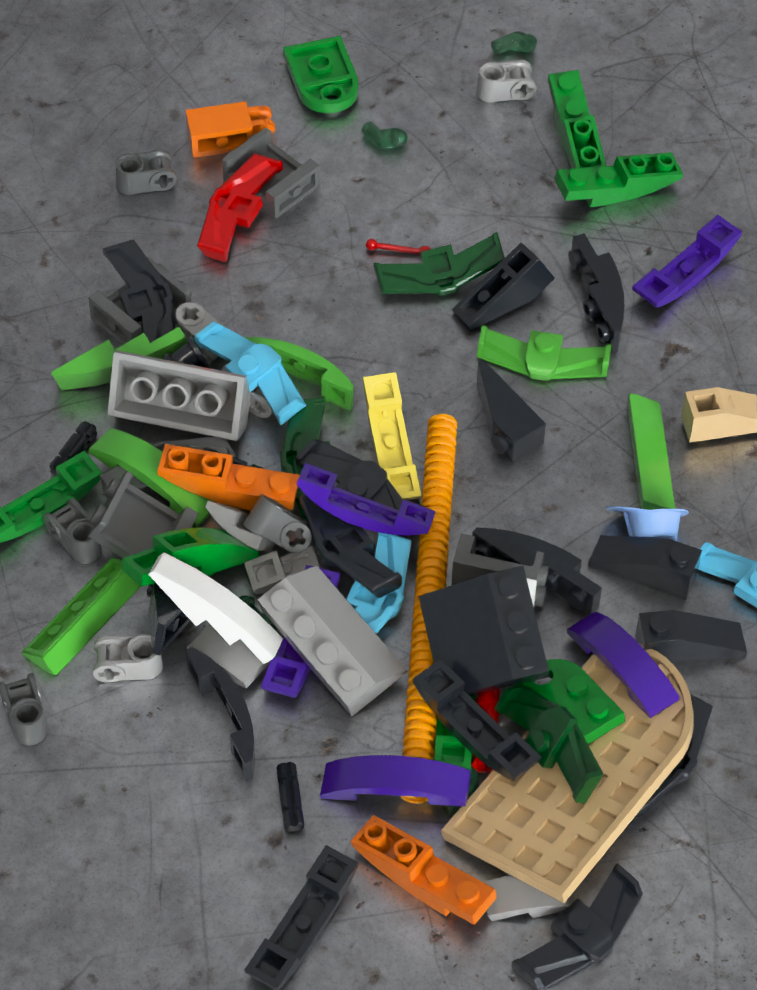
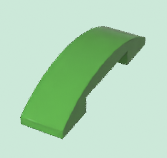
M244 337L255 344L270 346L281 356V364L288 374L320 386L321 397L325 396L326 401L349 411L353 409L354 385L340 369L327 359L306 348L285 341L261 337Z
M110 428L89 448V453L108 467L121 466L170 501L169 508L178 514L186 506L198 512L199 514L192 526L193 528H197L210 515L206 504L207 501L212 500L186 491L157 474L163 452L148 442L129 433Z

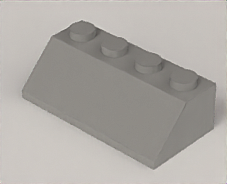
M118 350L114 351L107 415L238 441L246 430L251 398L246 375Z
M318 566L285 577L257 599L262 612L351 717L407 673V669Z

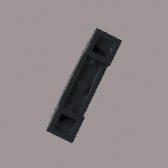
M194 647L186 649L187 667L201 695L204 696L216 691L236 732L230 734L231 753L247 782L253 779L255 748L252 721L244 698L230 676L213 659Z
M441 659L413 678V683L418 692L444 726L473 755L497 773L515 781L541 761V756L517 732L510 736L464 691L465 682Z
M325 845L306 875L307 882L270 939L265 938L244 969L245 973L274 990H280L306 958L329 923L346 893L359 863Z

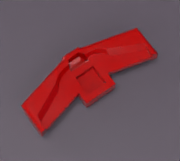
M254 153L219 188H216L209 199L208 211L197 247L206 257L227 262L236 224L247 228L251 226L263 206L261 197L255 194L276 173H280L283 170L282 161Z

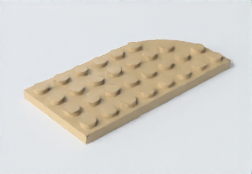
M653 649L645 650L668 678L680 698L676 703L649 718L630 699L627 687L593 654L582 666V669L624 712L625 722L588 744L604 773L585 804L575 802L572 797L573 792L557 762L553 768H543L537 763L515 781L493 770L468 798L466 806H462L441 830L443 839L565 903L688 750L694 727V713L691 695L681 673L659 652ZM527 730L525 734L522 736L524 740L526 739L530 731Z

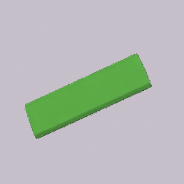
M629 393L627 414L640 509H675L660 403L637 394Z
M111 558L23 649L22 655L48 673L57 675L141 587L122 570V560Z

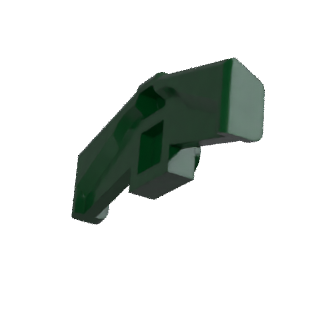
M495 232L488 238L454 255L450 244L420 252L422 263H374L373 267L382 294L434 293L437 296H444L456 293L460 286L494 269L505 257L498 232Z
M325 396L303 399L306 406L288 420L283 448L280 452L282 472L301 474L304 466L300 467L297 465L295 458L312 439H319L326 406ZM299 488L296 497V502L302 515V518L306 520L303 509L298 499L306 494H304L303 491Z
M522 683L506 688L494 710L530 731L525 741L541 756V761L538 762L543 768H553L557 762L573 792V799L576 803L585 804L604 773L577 725V719L566 707L558 706Z

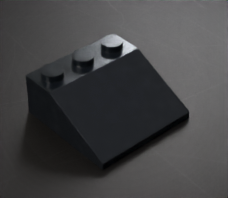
M523 565L488 573L418 596L434 663L441 659L465 682L464 691L469 696L549 677V669Z

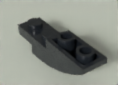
M585 233L573 236L572 248L568 253L572 268L577 269L580 273L583 287L587 292L586 300L583 301L585 315L588 319H592L596 325L600 341L612 344L611 353L618 352L625 307L624 291L618 269L610 253L597 256Z
M476 527L472 532V536H475V555L533 566L537 551L544 552L543 565L549 566L545 584L547 586L546 590L554 591L566 599L573 608L581 609L589 615L598 609L602 587L580 573L582 561L580 558L549 542L513 531Z

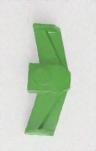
M482 325L477 358L529 376L535 380L602 378L607 376L612 344H606V347L562 348L563 335L531 330L529 342L526 343L489 330L487 326Z

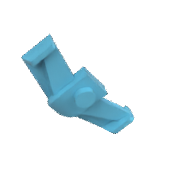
M214 321L195 335V342L200 348H205L230 362L225 366L227 372L247 376L250 392L259 387L278 419L280 426L306 406L281 364V356L270 346L255 344Z
M379 532L375 558L394 573L398 572L402 576V586L381 598H377L355 580L346 599L375 634L380 631L388 620L398 615L405 600L403 590L412 540L398 535Z
M705 542L700 548L702 554L698 570L737 583L734 594L757 608V561L714 547L713 544Z

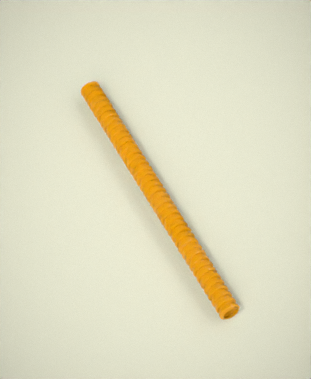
M436 414L428 420L421 506L436 512L429 532L427 534H420V540L418 541V567L416 568L417 576L415 580L412 641L410 644L409 660L410 669L408 670L409 679L407 683L408 698L406 699L407 708L405 709L406 718L404 721L405 737L403 738L404 747L402 748V756L433 760L435 756L437 716L418 692L413 683V678L434 664L418 596L445 588L447 582L446 568L448 567V541L450 538V515L457 437V421L454 417L447 414ZM400 796L401 799L410 803L418 804L428 801L427 797Z

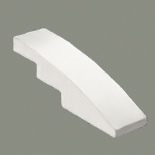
M165 552L159 555L148 575L195 626L207 620L229 645L241 639L263 664L275 657L283 638L255 610L230 590L198 569Z

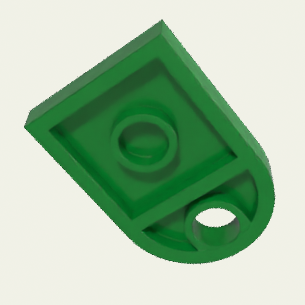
M341 35L283 47L284 60L298 96L306 107L316 112L336 113L349 108L356 101L359 89L358 77ZM330 95H335L339 98L335 100H330L326 97Z
M563 659L546 660L549 678L552 679L549 683L540 685L535 683L537 680L522 683L558 706L566 707L577 719V725L588 744L625 722L624 712L580 666L571 661Z

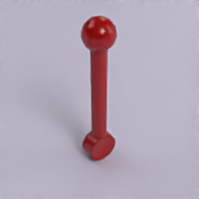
M373 238L367 240L365 244L369 251L382 249L417 254L419 257L420 252L431 249L429 246L413 248L378 243Z

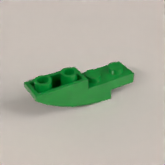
M579 70L549 74L547 81L554 105L553 117L571 168L607 166L594 115L590 116Z
M672 152L617 156L612 166L559 169L554 180L565 201L586 199L589 207H598L653 193L682 179L683 172Z
M201 527L184 528L154 535L152 548L122 558V570L143 587L156 583L148 574L159 555L164 552L198 569L205 575L211 576L216 572L233 566H239L244 562L258 558L259 551L240 542L224 530Z

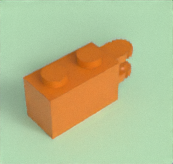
M244 101L185 110L187 134L193 158L228 153L238 148L252 135L259 133L267 127L271 130L272 134L276 129L274 121L270 120L272 118L271 108L266 105L247 107V102Z

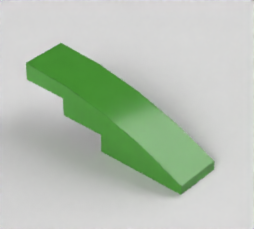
M180 327L151 343L143 333L114 349L108 339L55 369L51 374L61 391L98 386L111 382L113 353L115 350L165 360L163 354L166 352L171 354L187 343V340Z

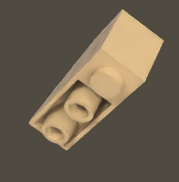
M720 387L685 392L681 419L689 443L757 433V395Z

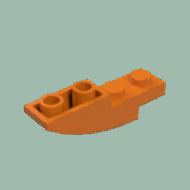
M169 444L164 446L157 474L160 477L186 491L215 502L249 511L252 510L261 494L275 500L286 509L293 510L299 489L297 481L300 475L233 464V455Z
M372 815L350 841L351 845L384 875L444 916L452 912L475 925L497 898L493 887L434 856L432 846L375 815Z

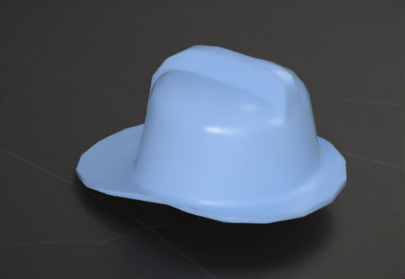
M606 506L608 511L624 514L630 537L668 538L677 541L680 517L689 514V511L685 509L647 510L622 506Z

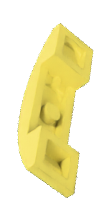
M396 372L363 377L366 408L377 464L387 472L388 480L402 499H419L422 495L416 466L413 465L401 409L402 399Z

